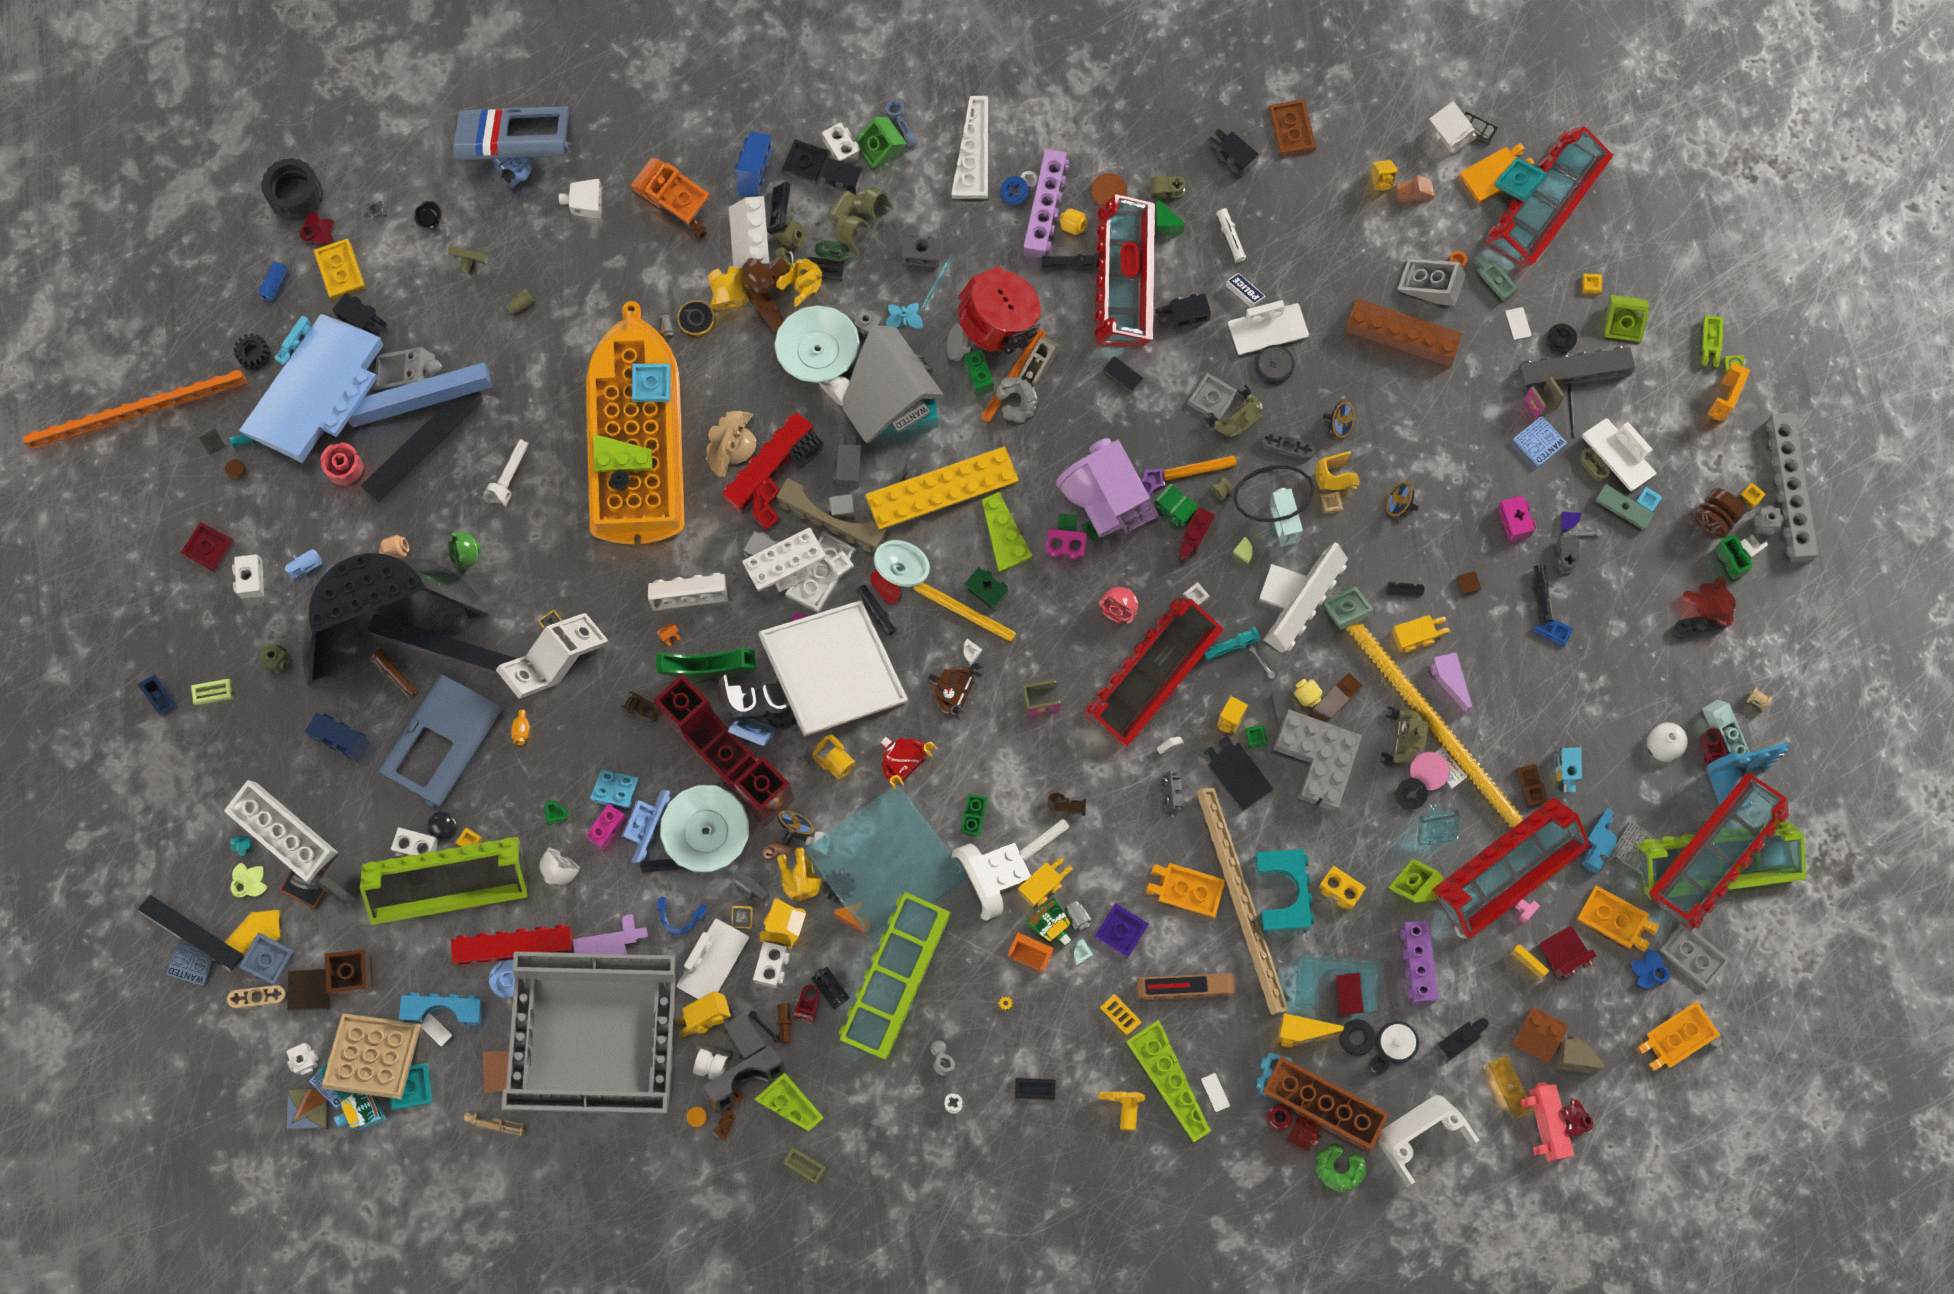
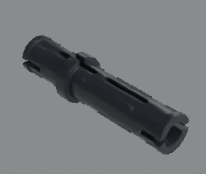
M1541 564V573L1539 572L1538 565L1533 566L1536 579L1534 585L1538 592L1541 622L1547 623L1546 615L1548 616V622L1554 621L1551 610L1548 589L1550 583L1547 581L1546 565Z
M866 584L859 586L856 589V593L872 613L876 624L882 627L887 636L894 634L897 628L889 619V614L881 608Z

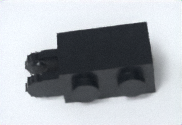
M1217 129L1215 134L1222 141L1221 143L1212 136L1207 139L1208 143L1216 150L1218 158L1228 163L1235 173L1244 176L1258 162L1259 153L1233 131L1227 135L1221 129Z
M345 293L332 309L335 316L345 323L379 336V330L373 327L375 323L383 328L388 324L376 315V310L369 304L365 306L357 296H350Z
M1195 293L1183 299L1181 297L1175 298L1169 302V305L1158 307L1155 310L1157 315L1170 313V316L1163 317L1158 322L1160 325L1173 323L1174 329L1209 321L1211 317L1205 293Z
M1481 1018L1473 1024L1468 1021L1434 1047L1444 1062L1448 1063L1481 1038L1480 1033L1488 1028V1020Z

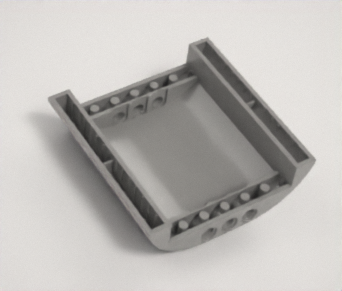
M514 952L512 971L515 982L506 1089H503L501 1109L511 1111L667 1114L671 1088L675 1019V956Z

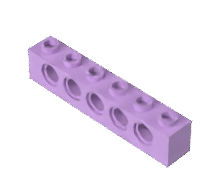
M1045 149L1023 255L1042 258V256H1046V252L1050 253L1052 242H1049V238L1054 235L1055 225L1052 224L1053 220H1057L1059 209H1056L1057 203H1061L1062 192H1060V188L1064 187L1066 176H1063L1064 170L1068 171L1069 167L1067 152ZM1053 169H1055V170H1057L1058 172L1052 173V172H1050V171L1053 170ZM1047 186H1053L1055 188L1048 189ZM1049 202L1051 205L1046 206L1043 203ZM1042 218H1044V219H1047L1048 221H1046V222H1041V221H1039V220L1042 219ZM1037 235L1044 236L1042 239L1036 238Z

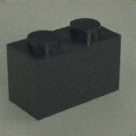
M828 158L821 175L822 185L828 189H838L842 192L849 191L857 195L863 178V168Z

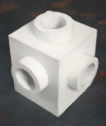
M303 1043L286 1051L289 1057L287 1064L291 1072L299 1076H307L314 1072L313 1069L318 1068L316 1063L319 1061L315 1050H311L310 1045Z

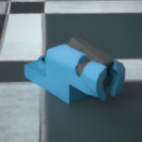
M1609 808L1602 813L1587 837L1591 847L1588 848L1582 864L1594 873L1601 872L1617 855L1615 849L1617 836L1607 830L1614 820L1611 818L1614 811Z

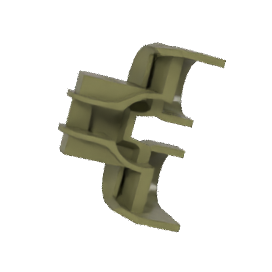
M872 187L870 189H863L857 196L849 191H843L836 198L834 205L829 207V212L826 214L829 221L837 224L835 236L838 243L846 251L859 256L860 253L853 241L858 233L856 227L860 225L866 229L870 228L866 220L855 216L857 213L865 214V216L875 220L876 216L873 211L879 203L893 209L894 206L885 191Z

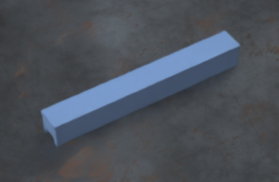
M483 362L366 396L348 422L354 428L492 388L490 371L486 367V363Z

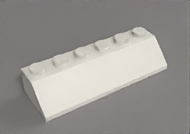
M1336 542L1324 549L1263 639L1280 653L1287 650L1290 651L1296 643L1294 641L1295 637L1303 633L1306 628L1304 624L1307 620L1310 621L1316 613L1314 610L1316 606L1321 605L1327 596L1324 595L1328 589L1331 590L1337 581L1334 579L1346 569L1345 563L1348 558Z

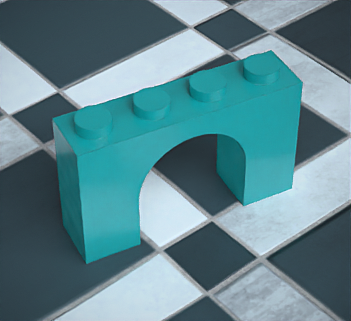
M1304 849L1256 852L1257 875H1285L1295 883L1298 891L1297 901L1292 906L1284 909L1261 911L1262 932L1310 930L1311 924H1314L1313 912L1310 913L1309 905H1312V894L1308 893L1310 874H1306L1308 855H1304Z

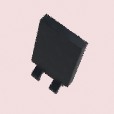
M1225 734L1219 740L1224 750L1216 754L1214 748L1210 745L1204 749V754L1211 761L1207 765L1209 770L1241 812H1243L1273 791L1274 788L1239 742L1233 745L1228 735Z

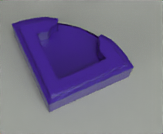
M1562 512L1561 532L1569 531L1575 527L1581 518V513Z

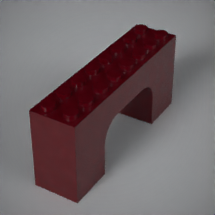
M683 674L653 700L664 722L766 826L795 800L790 783L763 756L758 759L736 735L728 732L729 728L714 713L709 700Z

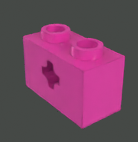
M1523 495L1501 501L1498 509L1509 540L1514 541L1532 536L1536 529L1535 520L1530 517L1529 503L1527 500H1524Z
M608 804L585 836L591 843L605 851L627 818L622 812Z

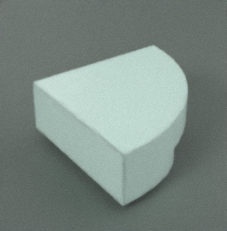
M1083 939L1077 943L1074 949L1073 957L1076 967L1093 957L1091 950Z

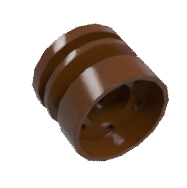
M1714 488L1705 498V503H1702L1693 513V518L1700 528L1708 534L1717 538H1725L1746 511L1743 503L1732 493L1724 489Z

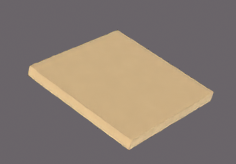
M342 1013L321 1085L322 1088L402 1099L421 1025L419 1023Z

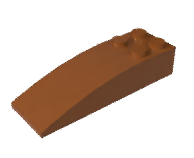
M1280 1056L1263 1090L1264 1094L1280 1104L1287 1106L1295 1113L1366 1152H1370L1373 1149L1389 1116V1113L1282 1056Z

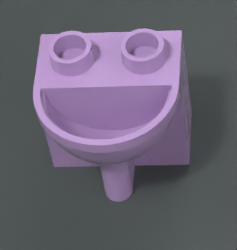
M1109 438L1097 441L1089 448L1090 455L1071 465L1056 480L1058 490L1072 503L1085 509L1099 537H1104L1121 527L1125 534L1159 516L1119 439L1112 443Z

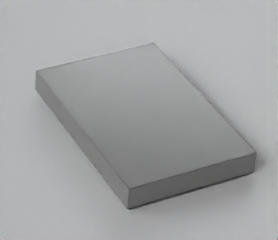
M1681 924L1658 951L1704 990L1708 989L1731 961L1693 929L1690 932Z

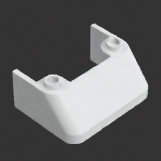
M1436 1095L1383 1128L1377 1139L1380 1147L1407 1187L1415 1183L1404 1166L1413 1157V1149L1408 1141L1428 1128L1442 1121L1449 1130L1460 1129L1470 1146L1479 1141L1463 1115L1443 1096Z

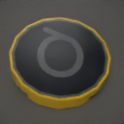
M691 301L681 307L677 320L680 329L685 334L700 337L711 331L715 316L712 308L707 303Z

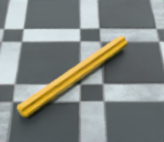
M923 582L913 587L916 592L1009 642H1012L1016 635L1011 629Z

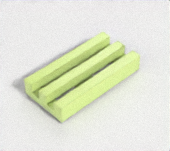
M230 679L191 685L194 705L233 699ZM226 685V688L196 693V690ZM225 692H227V694H221V695H216V696H210V697H205V698H199V699H197L198 697L209 696V695H214V694H220V693H225Z

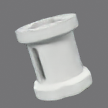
M951 1093L945 1098L944 1105L946 1110L951 1114L961 1111L962 1099L958 1094ZM951 1099L953 1101L958 1100L956 1108L953 1106L949 1107Z

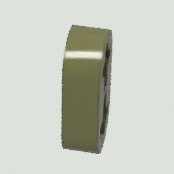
M1585 449L1579 458L1582 466L1596 481L1606 480L1610 474L1608 465L1593 449ZM1586 455H1591L1592 459L1586 460L1585 457ZM1598 469H1603L1605 471L1604 475L1602 473L1598 474Z

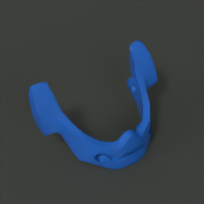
M661 896L656 905V910L661 912V924L667 933L674 936L683 935L690 930L697 919L704 918L706 905H700L698 910L694 911L691 923L680 929L672 927L666 919L667 898Z

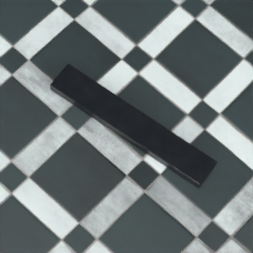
M149 895L137 909L140 914L230 972L244 958L242 953L152 895Z

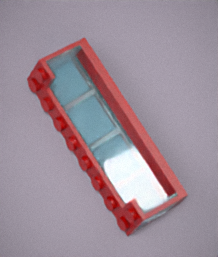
M1585 126L1573 128L1568 132L1564 131L1558 137L1559 141L1549 149V155L1538 164V169L1547 173L1546 179L1525 202L1517 198L1513 199L1508 205L1509 209L1498 218L1499 222L1497 225L1493 226L1488 232L1489 236L1485 240L1488 244L1524 267L1535 264L1614 156Z
M1747 772L1649 891L1650 898L1690 932L1694 928H1699L1706 913L1713 911L1716 906L1715 902L1719 897L1723 898L1726 895L1728 886L1731 883H1735L1741 875V870L1751 864L1754 854L1762 851L1767 838H1772L1777 831L1776 827L1781 822L1784 823L1789 817L1787 798Z
M1553 797L1432 890L1453 924L1464 936L1471 939L1591 846L1578 814Z

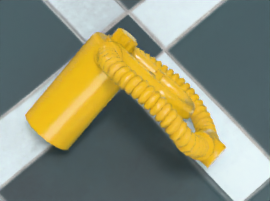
M1109 1091L1107 1093H1098L1099 1099L1120 1102L1122 1104L1120 1129L1136 1131L1138 1103L1143 1102L1145 1096L1138 1092Z

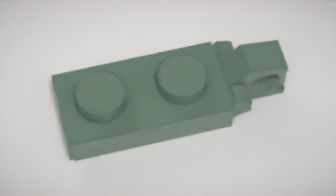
M1482 254L1475 258L1474 264L1478 268L1479 275L1502 301H1505L1518 290L1515 283L1495 261H1487Z

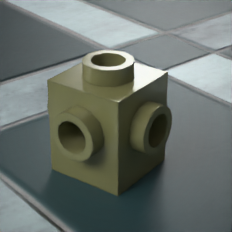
M787 220L785 221L784 229L776 232L774 237L787 249L800 248L805 241L804 238L807 232L799 223Z
M270 643L262 649L259 658L263 663L262 667L271 673L274 670L279 674L287 667L291 659L284 647L279 644L274 646Z

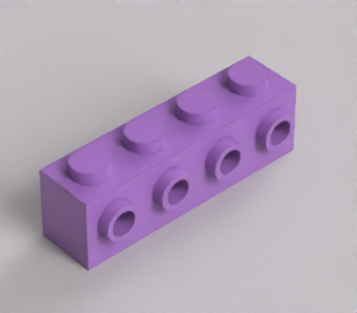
M1429 921L1405 922L1402 928H1400V938L1404 940L1405 948H1402L1403 960L1407 961L1405 978L1409 979L1410 987H1407L1408 999H1411L1412 1004L1434 1003L1438 1000Z

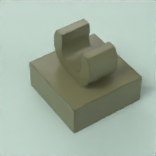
M783 247L776 249L777 255H774L772 259L774 260L779 256L790 268L794 263L792 251Z

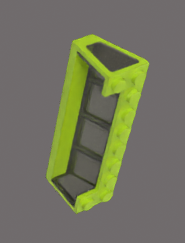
M509 837L497 841H486L480 844H469L463 847L447 848L435 852L429 851L418 855H408L401 858H390L384 861L362 864L360 890L371 925L528 897V883L518 837Z

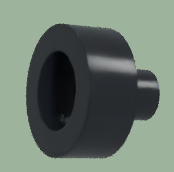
M615 471L611 475L610 483L612 488L617 491H623L628 488L630 480L626 472Z

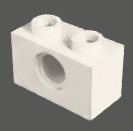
M257 554L234 557L235 564H232V571L236 577V582H233L234 592L241 599L264 596L261 558ZM251 574L249 579L244 580L245 575Z

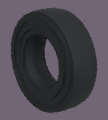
M1360 1019L1350 1020L1345 1023L1344 1029L1339 1035L1342 1048L1347 1053L1355 1056L1368 1053L1373 1048L1376 1040L1373 1027L1368 1022ZM1353 1030H1360L1364 1033L1365 1041L1363 1044L1355 1045L1350 1041V1033Z

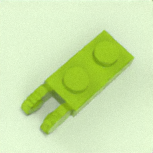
M1705 315L1703 318L1702 366H1707L1709 353H1714L1713 366H1719L1720 353L1722 352L1724 317Z

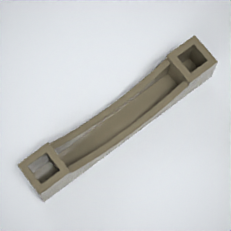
M787 478L776 497L779 506L784 510L790 509L798 517L803 519L806 517L812 520L814 525L818 527L824 526L828 528L830 533L836 536L838 534L844 536L846 541L861 545L862 549L867 552H876L888 535L887 528L878 530L876 523L871 520L869 523H850L829 516L818 509L807 498L804 486Z

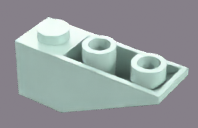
M1716 700L1702 708L1710 728L1720 731L1724 749L1728 755L1737 752L1738 755L1750 752L1729 703Z

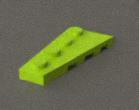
M997 492L982 499L998 574L1032 559L1033 556L1000 493Z

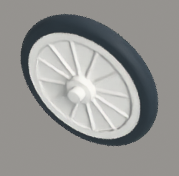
M1392 1021L1384 1025L1379 1031L1377 1046L1380 1053L1387 1056L1389 1061L1404 1063L1416 1055L1419 1049V1037L1416 1030L1408 1023Z

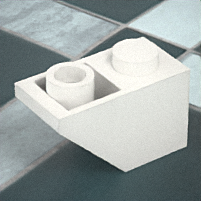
M839 375L833 380L818 382L837 404L843 406L850 383L847 378Z

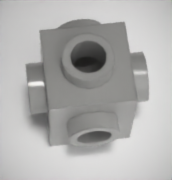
M863 308L859 314L857 313L854 316L852 322L857 328L858 335L861 337H867L873 326L883 325L882 317H879L872 310L867 311Z
M1764 506L1754 515L1756 533L1771 535L1779 530L1783 525V515H1780L1779 508Z

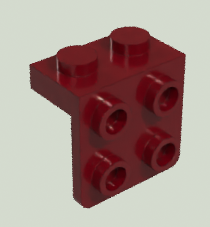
M1572 926L1565 928L1539 944V948L1558 979L1563 976L1568 978L1577 973L1575 969L1581 966L1583 969L1594 963L1593 959L1597 956L1593 949L1590 951L1586 949Z

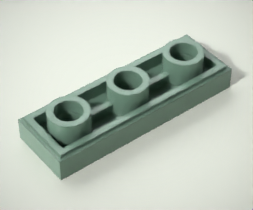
M1605 484L1595 500L1643 530L1646 529L1655 515L1654 512Z

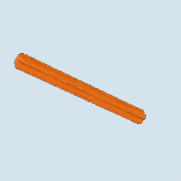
M1037 330V334L1031 339L1029 345L1007 375V378H1017L1039 338L1046 337L1044 331ZM995 393L981 414V418L989 422L1004 399H997Z

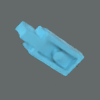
M301 316L282 343V348L275 357V360L285 366L293 350L295 351L301 343L300 340L311 329V323L308 318Z

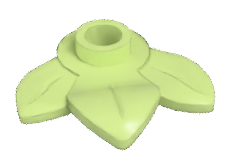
M240 863L234 868L232 873L234 881L231 883L230 890L235 897L242 898L246 895L256 897L267 890L268 887L261 882L264 876V868L262 866L252 867L247 870L246 866ZM240 885H244L242 891H238Z

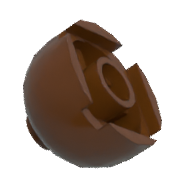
M748 258L740 271V280L744 285L743 289L750 294L752 292L756 294L769 292L777 282V278L775 280L772 278L774 273L759 261L754 263L751 262L753 258Z

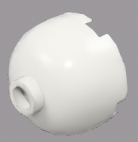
M1670 722L1657 725L1650 731L1647 737L1648 749H1650L1656 759L1662 762H1671L1678 759L1684 754L1688 745L1685 731L1679 725Z
M548 848L543 854L539 865L544 881L550 885H566L570 883L578 874L579 866L568 856L565 859L560 856L561 852Z

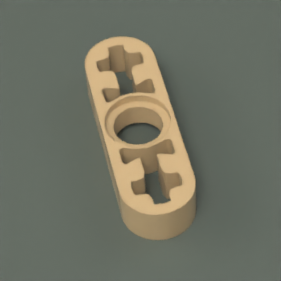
M279 985L240 989L230 992L227 1002L234 1009L278 1005L286 1000L287 992ZM276 990L282 993L276 1000L275 997H267L266 991L269 995L276 994ZM256 992H261V1001L257 1003L253 1002V994ZM236 995L241 998H247L249 1003L247 1004L246 1000H240L236 1004L233 1002V999H236Z

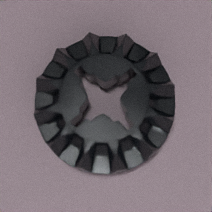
M1556 324L1549 330L1547 339L1554 351L1558 350L1562 353L1570 351L1575 347L1577 333L1567 324ZM1559 335L1566 337L1565 342L1556 340L1559 338Z
M1408 778L1399 784L1396 795L1403 807L1417 809L1426 802L1428 790L1419 779ZM1407 787L1411 790L1419 788L1416 792L1418 800L1413 797L1406 799L1407 795H1409Z

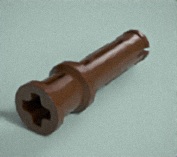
M383 648L377 650L370 657V661L378 665L381 673L388 675L409 699H413L419 693V690L398 670L396 662L387 657Z

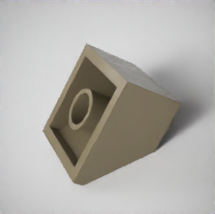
M1569 1036L1557 1048V1069L1594 1074L1604 1069V1063L1587 1042L1580 1041L1579 1037Z

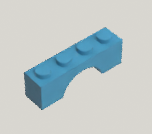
M409 992L407 996L401 995L399 1020L423 1023L426 1016L432 1011L447 1008L454 1011L460 1024L482 1026L484 1002L479 999V996L467 995V998H459V995L448 994L447 997H439V994L434 993L420 996L419 993Z

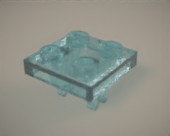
M1436 803L1435 809L1432 808V805H1428V815L1419 817L1417 838L1419 846L1432 845L1444 841L1450 842L1458 839L1460 818L1458 810L1444 812L1439 803Z

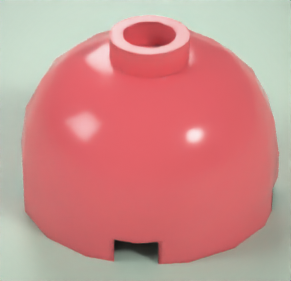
M1113 587L1102 596L1099 607L1102 606V613L1116 623L1127 621L1126 624H1129L1136 616L1138 600L1130 589Z

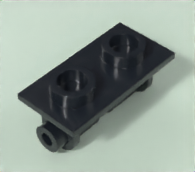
M827 966L824 969L820 968L817 970L816 974L811 977L833 1009H836L850 999Z

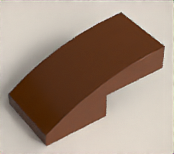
M1537 764L1516 768L1528 806L1548 802L1544 784L1540 780Z

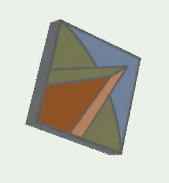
M316 1088L287 1089L286 1130L328 1129V1100Z

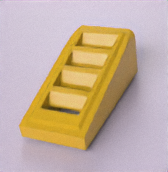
M1115 994L1100 1006V1009L1126 1037L1142 1023ZM1116 1002L1117 1005L1109 1011L1107 1008ZM1121 1007L1122 1011L1115 1017L1113 1013ZM1126 1013L1128 1016L1120 1023L1118 1019ZM1131 1019L1133 1022L1125 1028L1123 1025Z

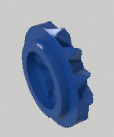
M1019 176L1007 178L1000 188L1002 199L1013 206L1021 204V202L1026 200L1029 193L1027 182ZM1010 187L1015 189L1018 187L1017 190L1020 194L1018 195L1014 193L1012 196L1013 192L1011 191Z

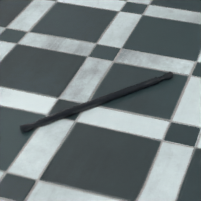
M1569 383L1567 386L1572 429L1571 436L1575 437L1571 383Z

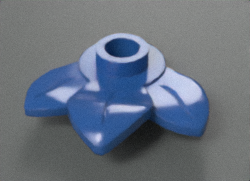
M1651 949L1646 950L1645 960H1636L1630 964L1633 972L1639 976L1637 985L1642 988H1652L1655 984H1664L1669 980L1670 972L1663 965L1662 957ZM1657 971L1662 973V978L1656 976Z

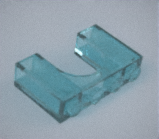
M1303 954L1302 957L1298 958L1295 1007L1315 1009L1317 1006V991L1320 977L1331 971H1339L1344 974L1360 973L1364 1013L1374 1014L1377 1011L1379 963H1374V960L1362 959V962L1354 961V958L1344 957L1342 960H1334L1333 956L1314 958L1312 954Z

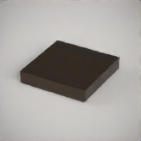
M325 969L288 971V1011L329 1009Z

